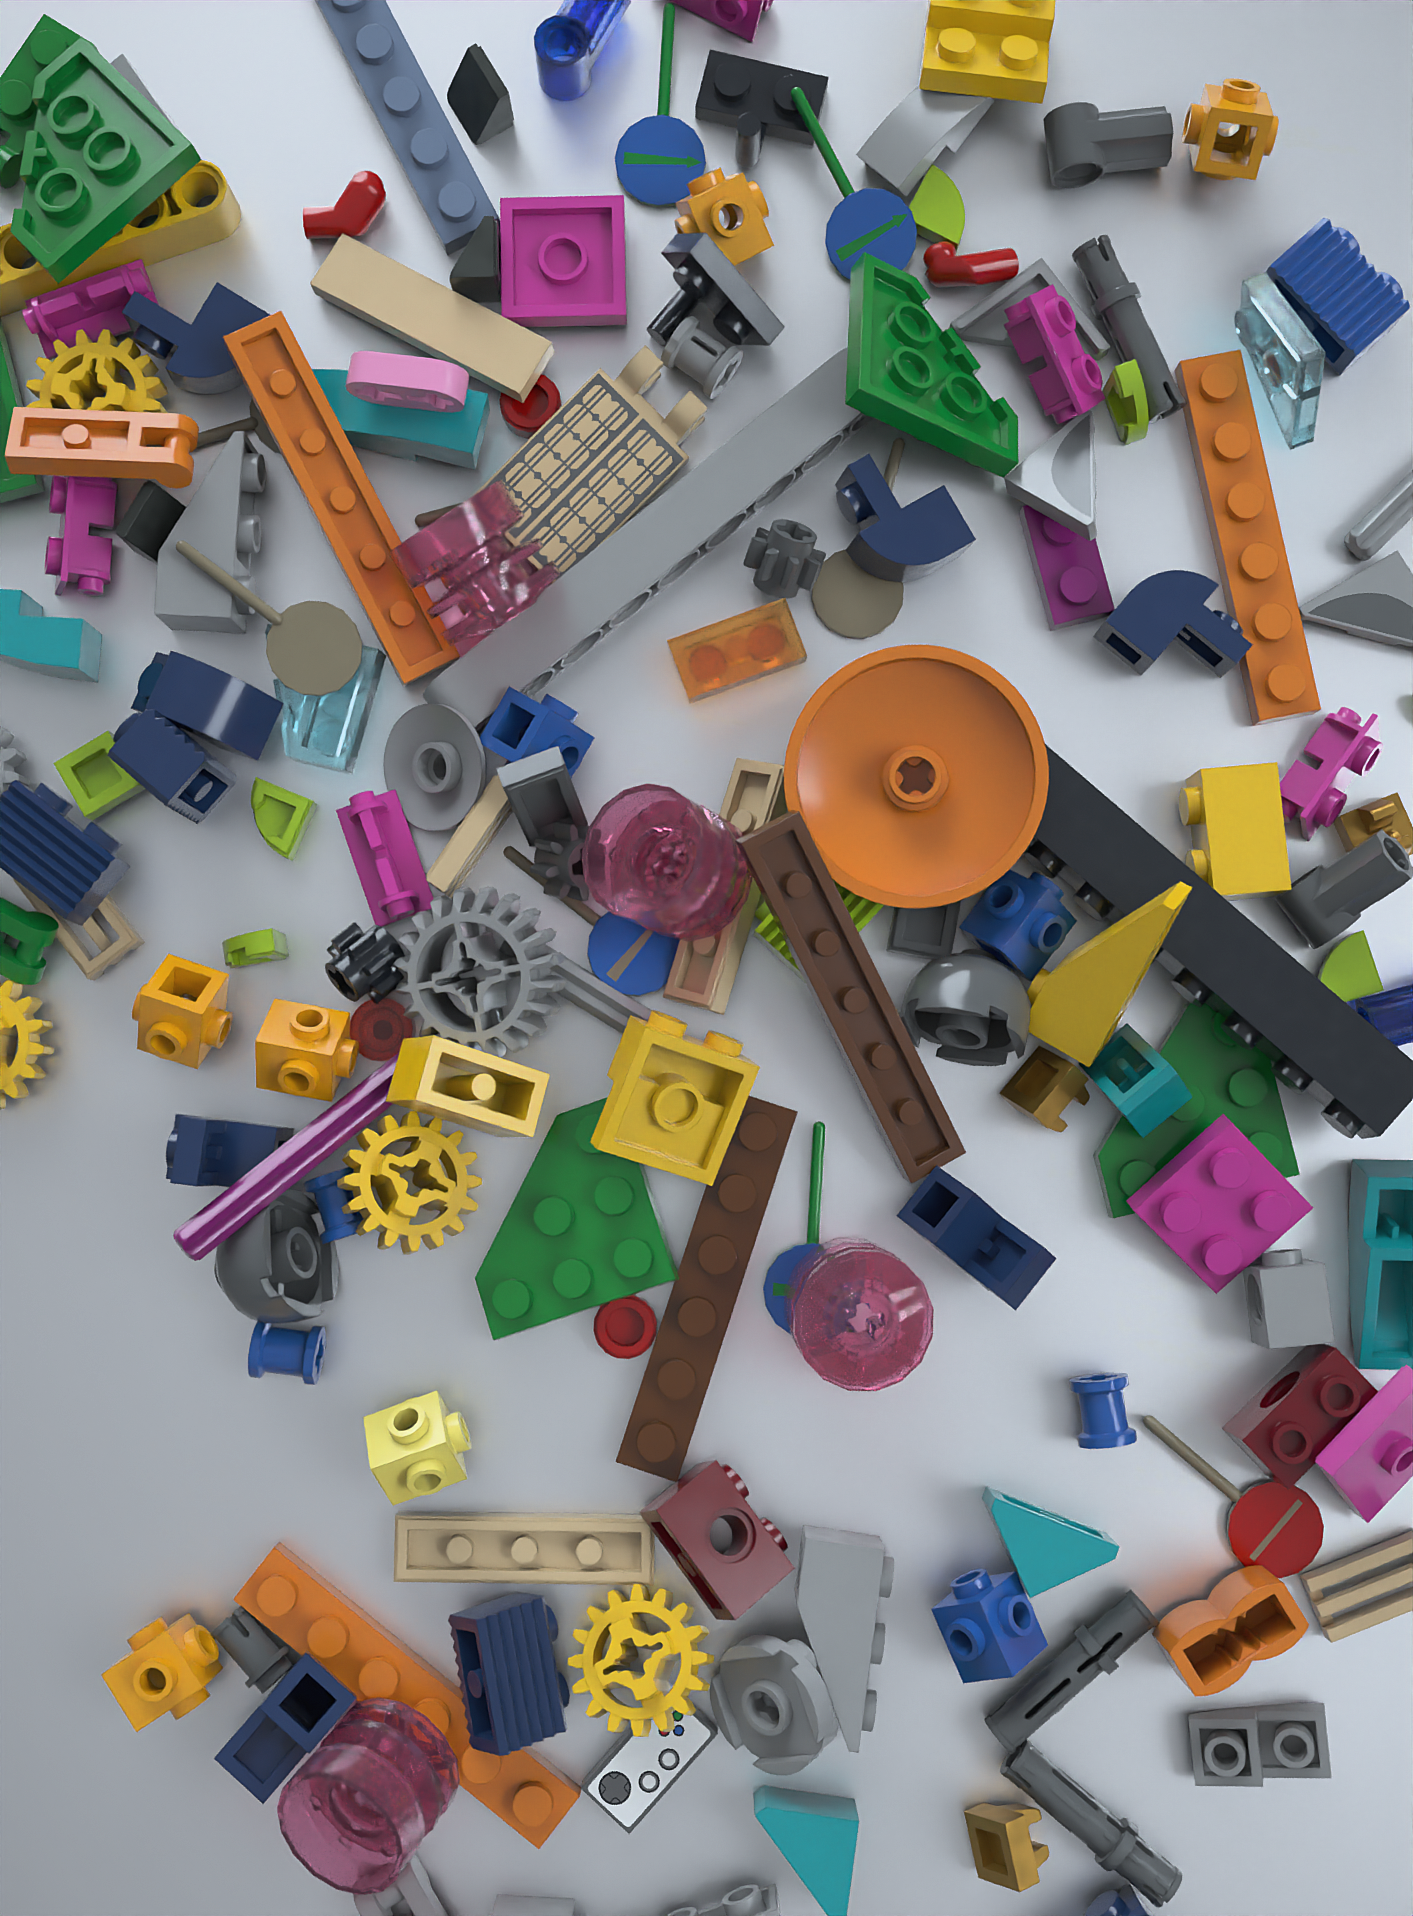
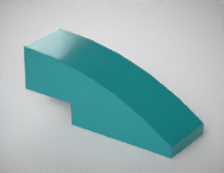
M312 369L351 446L417 462L419 455L475 470L490 413L488 393L467 389L464 409L453 413L371 403L351 395L345 387L348 370Z
M0 589V661L21 669L56 678L98 683L102 634L81 618L42 616L43 606L22 590Z
M1352 1159L1348 1263L1354 1362L1358 1369L1400 1370L1402 1366L1405 1367L1406 1365L1413 1369V1160Z

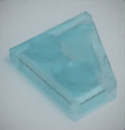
M1265 272L1242 281L1240 310L1235 312L1234 323L1238 338L1249 353L1285 442L1291 450L1314 441L1326 352Z
M267 624V628H266V631H265L266 641H267V634H268V632H269V630H270L272 624ZM362 645V661L354 678L339 691L324 696L302 695L286 687L279 679L273 680L276 699L284 703L282 707L284 720L281 730L287 757L296 762L353 775L386 655L381 650Z

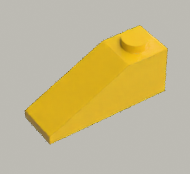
M1180 881L1068 953L1052 972L1042 968L1027 990L1032 1006L1030 1009L1029 1033L1090 1067L1112 1037L1192 887Z

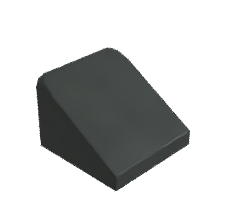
M475 43L466 50L448 88L447 100L471 141L475 145H479L512 127L514 116L509 91L482 47H478Z
M494 216L483 217L449 277L453 291L476 303L501 302V236L498 221L494 219Z
M148 479L117 526L116 534L134 552L158 565L159 550L183 514L186 506Z

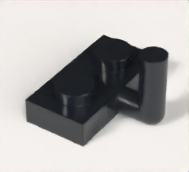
M710 49L695 106V118L736 128V161L744 168H751L759 160L765 135L810 146L814 145V140L791 98V90L795 87L801 88L819 122L827 93L829 77Z
M706 232L676 234L661 252L675 269L673 278L680 286L678 291L647 327L649 335L661 345L667 344L679 324L690 316L699 303H704L715 315L713 319L715 328L723 337L735 345L770 346L785 328Z

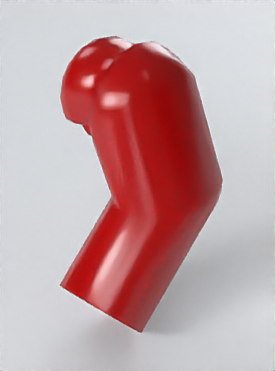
M360 171L352 177L334 206L304 207L303 227L306 238H339L342 233L349 237L364 235L383 209L386 201V192L382 179L372 171Z
M942 241L928 247L923 255L924 264L928 268L925 276L930 283L938 288L981 286L1010 281L1017 276L1019 269L1018 256L1012 248L956 256L955 246L947 241Z

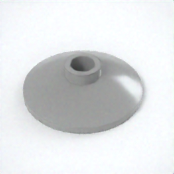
M443 704L416 706L403 714L393 726L384 752V777L387 790L396 789L406 820L414 826L428 831H443L459 826L482 796L486 780L485 753L475 728L462 713Z

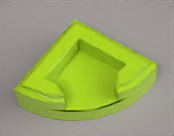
M931 164L908 208L912 211L918 235L934 243L942 241L952 243L957 252L965 224L963 200L959 190L949 176Z
M1133 359L1115 366L1102 390L1105 396L1104 400L1120 440L1125 445L1144 439L1147 435L1149 423L1144 383L1137 361Z
M256 777L250 801L259 832L274 851L293 861L318 804L308 798Z
M273 928L238 935L222 942L225 965L230 966V969L286 959L285 956H289L286 934Z
M1364 930L1352 933L1335 943L1324 959L1318 974V979L1344 1002L1384 991Z

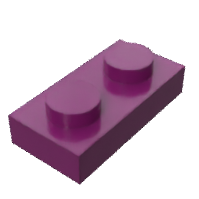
M1028 505L1022 506L1019 517L1050 631L1109 617L1115 608L1096 538L1089 541Z

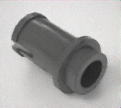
M241 1606L232 1613L230 1618L227 1617L210 1634L249 1677L245 1685L248 1688L255 1685L262 1694L293 1666L285 1656L290 1651L286 1645L279 1649L251 1615Z

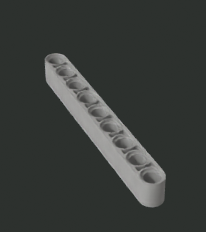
M848 347L832 356L444 670L425 689L423 693L425 701L428 704H443L456 709L470 721L480 737L509 686L530 698L871 422L874 419L873 417L866 416L845 404Z

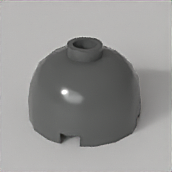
M966 949L961 953H953L934 959L919 971L911 980L906 991L900 1018L913 1045L919 1048L922 1037L929 1042L942 1045L937 1049L936 1057L972 1066H999L1006 1064L1009 1052L1015 1051L1018 1059L1024 1055L1029 1033L1031 1003L1026 987L1011 969L1000 963L993 954L980 949Z
M287 1189L216 1248L214 1272L217 1283L234 1307L250 1319L262 1323L279 1324L317 1317L324 1312V1310L320 1309L322 1302L333 1300L337 1291L339 1265L335 1241L322 1244L316 1222L311 1216L320 1213L318 1206L301 1191Z

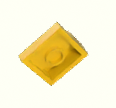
M928 0L919 89L1042 104L1047 86L1049 41L1054 24L1055 0Z
M652 1010L648 1021L630 1015L607 1076L614 1083L590 1142L597 1150L712 1186L760 1066L743 1054H740L744 1046L742 1042L727 1035L708 1030L703 1041L684 1034L688 1024L665 1013Z

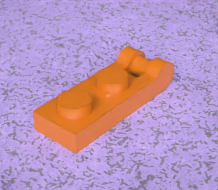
M14 407L5 459L10 474L156 479L166 487L178 489L187 487L192 482L194 460L189 453L193 452L197 447L199 427L192 418L175 413ZM146 445H161L162 447H146Z

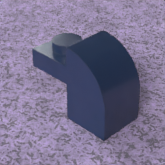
M218 282L191 325L134 291L122 311L130 328L135 332L132 340L142 349L161 360H166L169 353L173 356L165 369L174 385L199 394L222 393L244 383L224 345L223 336L270 316L266 311Z
M870 454L847 465L835 484L838 490L836 499L842 514L850 524H858L861 529L847 547L846 552L861 569L877 578L894 582H907L922 578L959 558L976 540L945 485L901 508Z
M1184 570L1164 571L1141 581L1128 593L1093 636L1139 675H1142L1156 661L1172 640H1175L1220 678L1232 669L1253 645L1242 636L1243 629L1235 619L1220 610L1212 612L1204 605L1205 601L1219 584L1204 575Z
M170 651L169 655L156 652L151 664L143 671L138 681V693L131 709L141 714L144 710L155 709L179 728L221 749L258 761L284 703L222 670L189 656Z
M176 1114L174 1128L169 1136L166 1147V1179H170V1183L188 1186L230 1187L291 1139L294 1128Z
M937 1165L896 1215L940 1253L1015 1311L1057 1259L1045 1247L1004 1219L975 1192Z
M306 1651L263 1699L261 1704L218 1752L214 1759L264 1804L305 1754L311 1753L355 1701L356 1694L309 1651Z

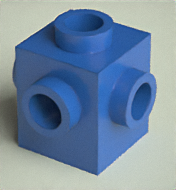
M510 686L479 737L483 746L507 759L505 765L559 746L571 778L595 737L573 724L579 713L548 694L539 703Z
M1009 869L983 893L959 928L980 950L993 954L1000 963L1032 982L1054 951L1062 945L1066 935L1077 920L1060 902L1064 892L1055 883L1037 872H1033L1027 878Z
M983 1568L967 1572L954 1579L950 1583L952 1592L931 1608L963 1684L1014 1677L1048 1646L1032 1604L1028 1600L1016 1571L990 1576L986 1569Z

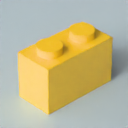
M1277 762L1204 768L1185 780L1186 787L1181 788L1179 793L1180 818L1184 826L1190 825L1193 850L1187 851L1185 865L1227 901L1275 897L1292 890Z
M435 1035L403 1039L386 1102L498 1137H533L550 1074Z

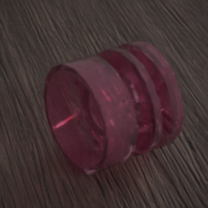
M502 480L493 483L458 505L388 553L411 589L422 587L438 579L445 587L446 591L426 610L431 619H434L455 605L464 616L440 633L449 647L465 639L485 636L535 604L548 584L561 575L553 560L530 574H527L522 567V561L544 547L539 538L526 541L512 548L504 539V536L521 521L524 514Z
M647 783L625 789L603 805L588 828L582 851L584 880L597 903L617 917L642 925L646 929L657 932L667 938L688 942L711 937L735 919L748 899L753 876L735 840L743 837L738 827L677 790Z
M838 1237L813 1247L795 1264L784 1288L783 1316L792 1340L804 1360L823 1380L848 1391H878L901 1382L922 1362L932 1340L934 1309L924 1283L889 1249L865 1238ZM864 1303L876 1316L868 1317L865 1321L866 1329L858 1332L846 1319L855 1317L857 1313L856 1305Z
M379 1697L359 1701L342 1716L335 1725V1728L321 1741L320 1747L306 1759L282 1788L277 1806L281 1833L293 1855L313 1876L333 1888L357 1895L383 1892L398 1879L419 1850L423 1837L434 1829L439 1817L446 1812L454 1801L460 1782L457 1758L445 1735L424 1714L399 1701Z

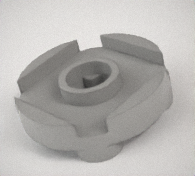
M754 1635L737 1643L719 1659L718 1662H721L720 1671L711 1678L709 1690L712 1710L721 1732L732 1747L737 1750L744 1744L752 1754L759 1757L752 1765L774 1775L797 1773L816 1759L823 1749L837 1736L838 1723L833 1714L830 1695L816 1669L817 1663L813 1651L802 1641L792 1639L786 1643L774 1636ZM765 1694L773 1699L779 1713L775 1707L766 1706L763 1700Z

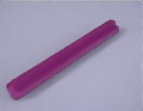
M399 1052L176 1229L173 1237L185 1255L194 1261L201 1260L393 1105V1103L386 1102Z

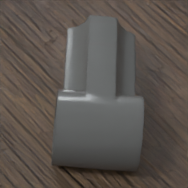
M1074 102L1053 109L1043 119L1051 183L1056 187L1077 188L1086 186L1099 180L1108 172L1167 167L1172 157L1173 124L1171 113L1166 111L1165 106L1099 113L1098 108L1094 104Z
M1381 829L1324 868L1321 864L1305 873L1291 884L1292 890L1279 894L1274 899L1311 947L1317 949L1355 923L1361 917L1362 911L1413 878V867L1408 853L1397 839L1390 837Z

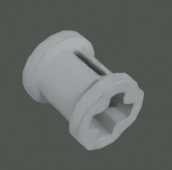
M691 316L685 318L673 332L662 352L661 361L667 368L670 369L676 366L704 386L703 393L709 398L714 399L722 392L735 374L743 357V351L736 346L726 348L700 329V321Z

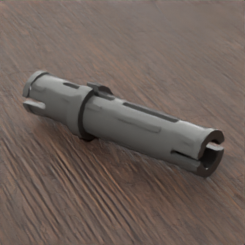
M1101 235L1097 239L1098 245L1096 239L1093 238L1079 246L1071 256L1084 277L1095 304L1091 305L1090 308L1096 320H1103L1122 362L1125 363L1136 359L1146 392L1149 422H1157L1160 419L1159 415L1164 419L1182 409L1187 403L1175 383L1153 332L1142 313L1137 300L1142 295L1136 283H1129L1116 257L1109 236Z
M1131 1589L1123 1599L1090 1628L1085 1624L1074 1632L1077 1639L1044 1669L1034 1675L1026 1685L992 1715L989 1714L984 1719L991 1732L1009 1753L1013 1754L1017 1751L1018 1746L1054 1714L1058 1713L1103 1671L1108 1675L1114 1672L1119 1667L1115 1660L1151 1628L1160 1624L1157 1618Z
M1028 1739L1018 1746L1017 1751L1013 1754H1007L1001 1765L1000 1773L1018 1788H1021L1070 1833L1072 1832L1095 1853L1094 1859L1097 1864L1106 1871L1115 1870L1120 1876L1135 1886L1157 1908L1162 1907L1164 1901L1168 1903L1181 1884L1183 1873L1138 1836L1139 1829L1128 1818L1119 1819L1112 1812H1109L1084 1788L1048 1760Z

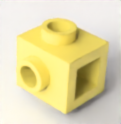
M438 1391L410 1398L398 1405L363 1417L370 1470L393 1506L421 1495L434 1494L446 1486L467 1479L463 1452L471 1449L470 1435L460 1411L450 1414Z

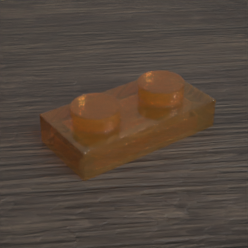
M786 598L667 640L669 652L689 704L801 664L807 660L805 648Z

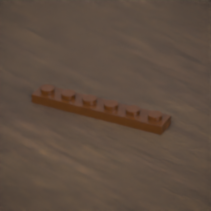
M791 810L735 840L903 1178L913 1184L930 1174L936 1165L941 1168L965 1154L966 1151L800 812Z
M748 1096L712 1186L706 1184L678 1269L679 1280L674 1282L616 1458L617 1463L677 1483L798 1111Z

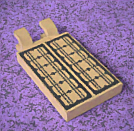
M646 345L628 362L614 381L600 368L469 499V505L549 585L635 517L689 461V456L679 445L705 421L703 415L707 412L708 408L690 390L664 419L641 396L661 377L659 370L663 367V362Z

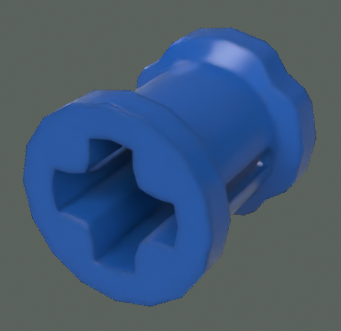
M351 1167L304 1182L306 1192L314 1193L325 1231L320 1234L322 1244L357 1234L355 1231L359 1223L364 1219L359 1211L350 1214H344L342 1211V1207L354 1199L352 1190L338 1188L337 1180L346 1175L353 1174L354 1169Z
M257 1321L249 1347V1376L261 1378L265 1372L298 1376L303 1378L305 1384L316 1385L321 1374L325 1356V1327L315 1325L310 1331L273 1327L272 1323Z
M1097 1373L1069 1380L1070 1390L1077 1393L1079 1398L1083 1432L1077 1435L1080 1448H1114L1137 1441L1136 1430L1128 1426L1123 1389L1129 1385L1128 1374Z

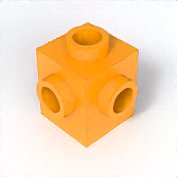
M1235 78L1225 79L1222 86L1205 84L1200 104L1191 103L1189 105L1183 126L1182 143L1189 144L1194 171L1201 172L1207 177L1218 180H1233L1236 177L1256 180L1263 155L1269 156L1271 154L1279 123L1278 116L1273 115L1267 93L1260 92L1261 87L1258 84ZM1220 122L1234 124L1227 129L1219 128Z
M721 167L716 168L687 183L686 185L691 195L675 203L681 216L674 221L677 233L706 232L734 266L774 246L763 220L769 216L764 195L755 181L747 182L743 172L724 177ZM720 210L724 214L723 226L719 222Z
M168 954L149 982L141 987L134 1001L132 1019L138 1021L137 1049L162 1059L198 1069L212 1047L220 1049L223 1046L231 1029L233 1013L226 1011L229 974Z
M274 999L255 1040L256 1088L332 1102L341 1078L350 1079L353 1076L357 1063L359 1042L350 1039V1012Z
M187 1613L170 1626H167L162 1616L145 1626L126 1640L132 1651L101 1674L136 1732L169 1710L175 1720H178L211 1696L205 1686L223 1669V1666L218 1660V1647L214 1638L210 1635L211 1633L204 1626L196 1625L190 1613Z

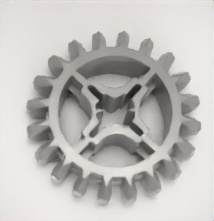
M470 887L456 889L452 899L446 895L434 898L430 902L432 913L421 911L411 918L418 932L404 933L399 939V942L411 955L398 958L393 963L394 967L408 974V981L399 983L394 991L402 995L410 993L414 1004L407 1007L403 1016L411 1019L421 1015L425 1021L421 1026L419 1037L440 1033L441 1038L500 1058L505 1056L507 1048L514 1053L523 1050L528 1046L527 1035L536 1038L547 1030L542 1016L550 1017L555 1015L561 1007L548 993L557 992L565 988L567 982L560 976L551 975V967L563 963L566 956L561 952L548 954L545 945L555 938L557 931L548 928L537 932L534 926L539 921L541 911L536 908H530L519 914L520 896L511 893L504 895L499 900L497 889L494 887L480 888L477 895H475ZM485 926L499 933L511 946L515 955L509 956L502 953L495 943L493 932H486ZM456 931L457 940L452 941L453 958L451 964L444 971H441L443 950L448 939ZM483 966L485 971L497 968L501 970V973L488 976L486 980L477 981L475 976L460 978L459 974L472 971L475 967ZM521 976L519 996L513 1009L504 1019L502 1006L507 1005L506 988L513 977ZM446 992L459 997L464 1004L467 1015L453 1004Z

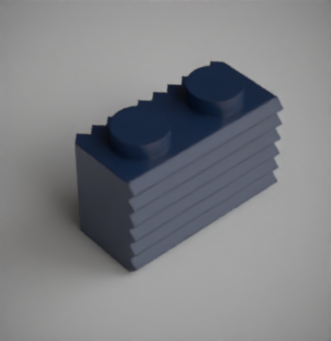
M155 709L144 710L142 714L140 712L132 714L119 726L114 734L113 741L115 744L109 750L108 757L166 807L168 806L173 811L192 820L196 824L202 822L236 784V774L227 769L224 764L219 762L216 757L190 737L188 733Z
M15 780L9 784L8 790L0 796V868L64 919L83 926L131 867L116 855L122 844L92 821L85 829L72 821L66 815L73 808V805L46 784L41 782L34 791Z
M515 1592L449 1616L448 1622L452 1627L450 1635L454 1640L452 1648L457 1654L455 1662L459 1667L457 1675L461 1680L459 1688L463 1693L462 1703L466 1708L464 1715L468 1721L466 1728L471 1735L469 1743L473 1749L497 1756L509 1755L511 1751L521 1750L522 1747L532 1746L534 1742L544 1741L545 1738L554 1737L557 1733L567 1731L564 1708L569 1704V1688L564 1676L556 1667L552 1642L557 1639L558 1625L552 1609L545 1604L544 1596Z

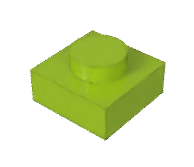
M109 731L53 763L83 815L92 821L146 789L108 757L109 750L115 744L113 741L114 734Z

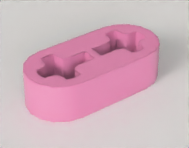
M358 351L351 355L345 387L351 395L371 403L453 413L464 409L470 377L465 369L444 360L374 351Z

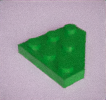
M83 37L78 39L35 76L32 100L37 105L34 131H26L19 174L25 182L22 208L14 209L10 231L25 250L58 284L202 160L192 143Z
M864 252L851 268L845 404L866 416L876 418L904 431L920 441L927 442L964 459L971 465L979 466L1004 478L1019 463L1018 416L1004 397L994 402L975 377V374L981 368L980 364L953 327L946 329L944 332L940 329L924 307L931 297L918 279Z
M1191 1002L1185 1003L1172 1024L1173 1028L1158 1051L1178 1073L1193 1097L1144 1138L1120 1114L1109 1133H1106L1093 1155L1109 1218L1134 1214L1135 1212L1126 1200L1222 1114L1243 1133L1285 1178L1300 1175L1276 1078L1271 1072V1059L1256 1046L1249 1051L1233 1041L1221 1028L1225 1018L1206 1003L1202 1007H1198Z
M607 1098L556 1116L475 1276L493 1340H500L679 1280L644 1165L597 1150L590 1142Z

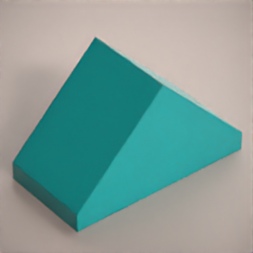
M1128 1023L1112 1035L1107 1045L1090 1067L1078 1063L1142 1138L1193 1097L1174 1068Z
M986 1486L982 1500L1014 1571L1017 1572L1029 1598L1116 1559L1120 1546L1107 1533Z
M763 1785L753 1793L755 1817L827 1916H847L859 1827L855 1799Z

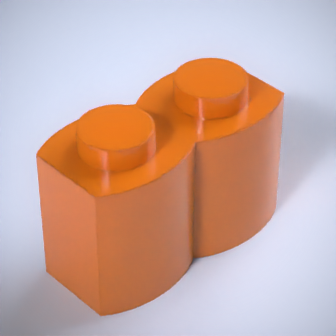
M1249 1566L1239 1569L1222 1579L1212 1590L1207 1600L1191 1601L1170 1611L1163 1617L1160 1624L1156 1626L1152 1635L1177 1676L1194 1696H1208L1221 1692L1237 1682L1247 1671L1252 1661L1270 1659L1292 1648L1305 1634L1309 1623L1282 1581L1263 1566Z

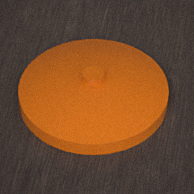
M902 645L874 651L852 661L830 676L812 695L797 718L790 735L784 763V791L788 812L791 810L800 812L832 879L859 897L878 904L904 909H925L956 903L977 894L1001 878L1018 861L1033 839L1042 819L1049 786V765L1044 738L1036 717L1019 691L1003 675L979 659L957 650L933 645Z

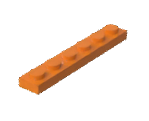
M282 311L223 336L224 345L402 686L404 687L457 661L460 658V654Z
M1241 349L1182 360L1174 371L1178 388L1187 403L1183 407L1227 611L1228 615L1235 619L1242 627V636L1253 644L1239 661L1252 724L1256 726L1313 715L1321 710Z
M281 1542L271 1550L233 1600L301 1656L306 1651H309L356 1694V1701L536 1848H541L580 1797L581 1787L531 1746L522 1747L518 1751H511L509 1755L497 1756L473 1749L469 1743L471 1735L466 1728L468 1721L464 1715L466 1708L462 1703L463 1693L460 1688Z

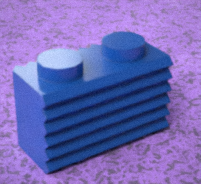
M1322 218L1274 261L1255 287L1339 375L1343 374L1386 335L1410 308L1408 300L1403 299V290L1396 279L1388 273L1376 272L1374 265L1367 263L1365 255L1360 254V246L1355 237L1344 228L1332 227L1330 219Z

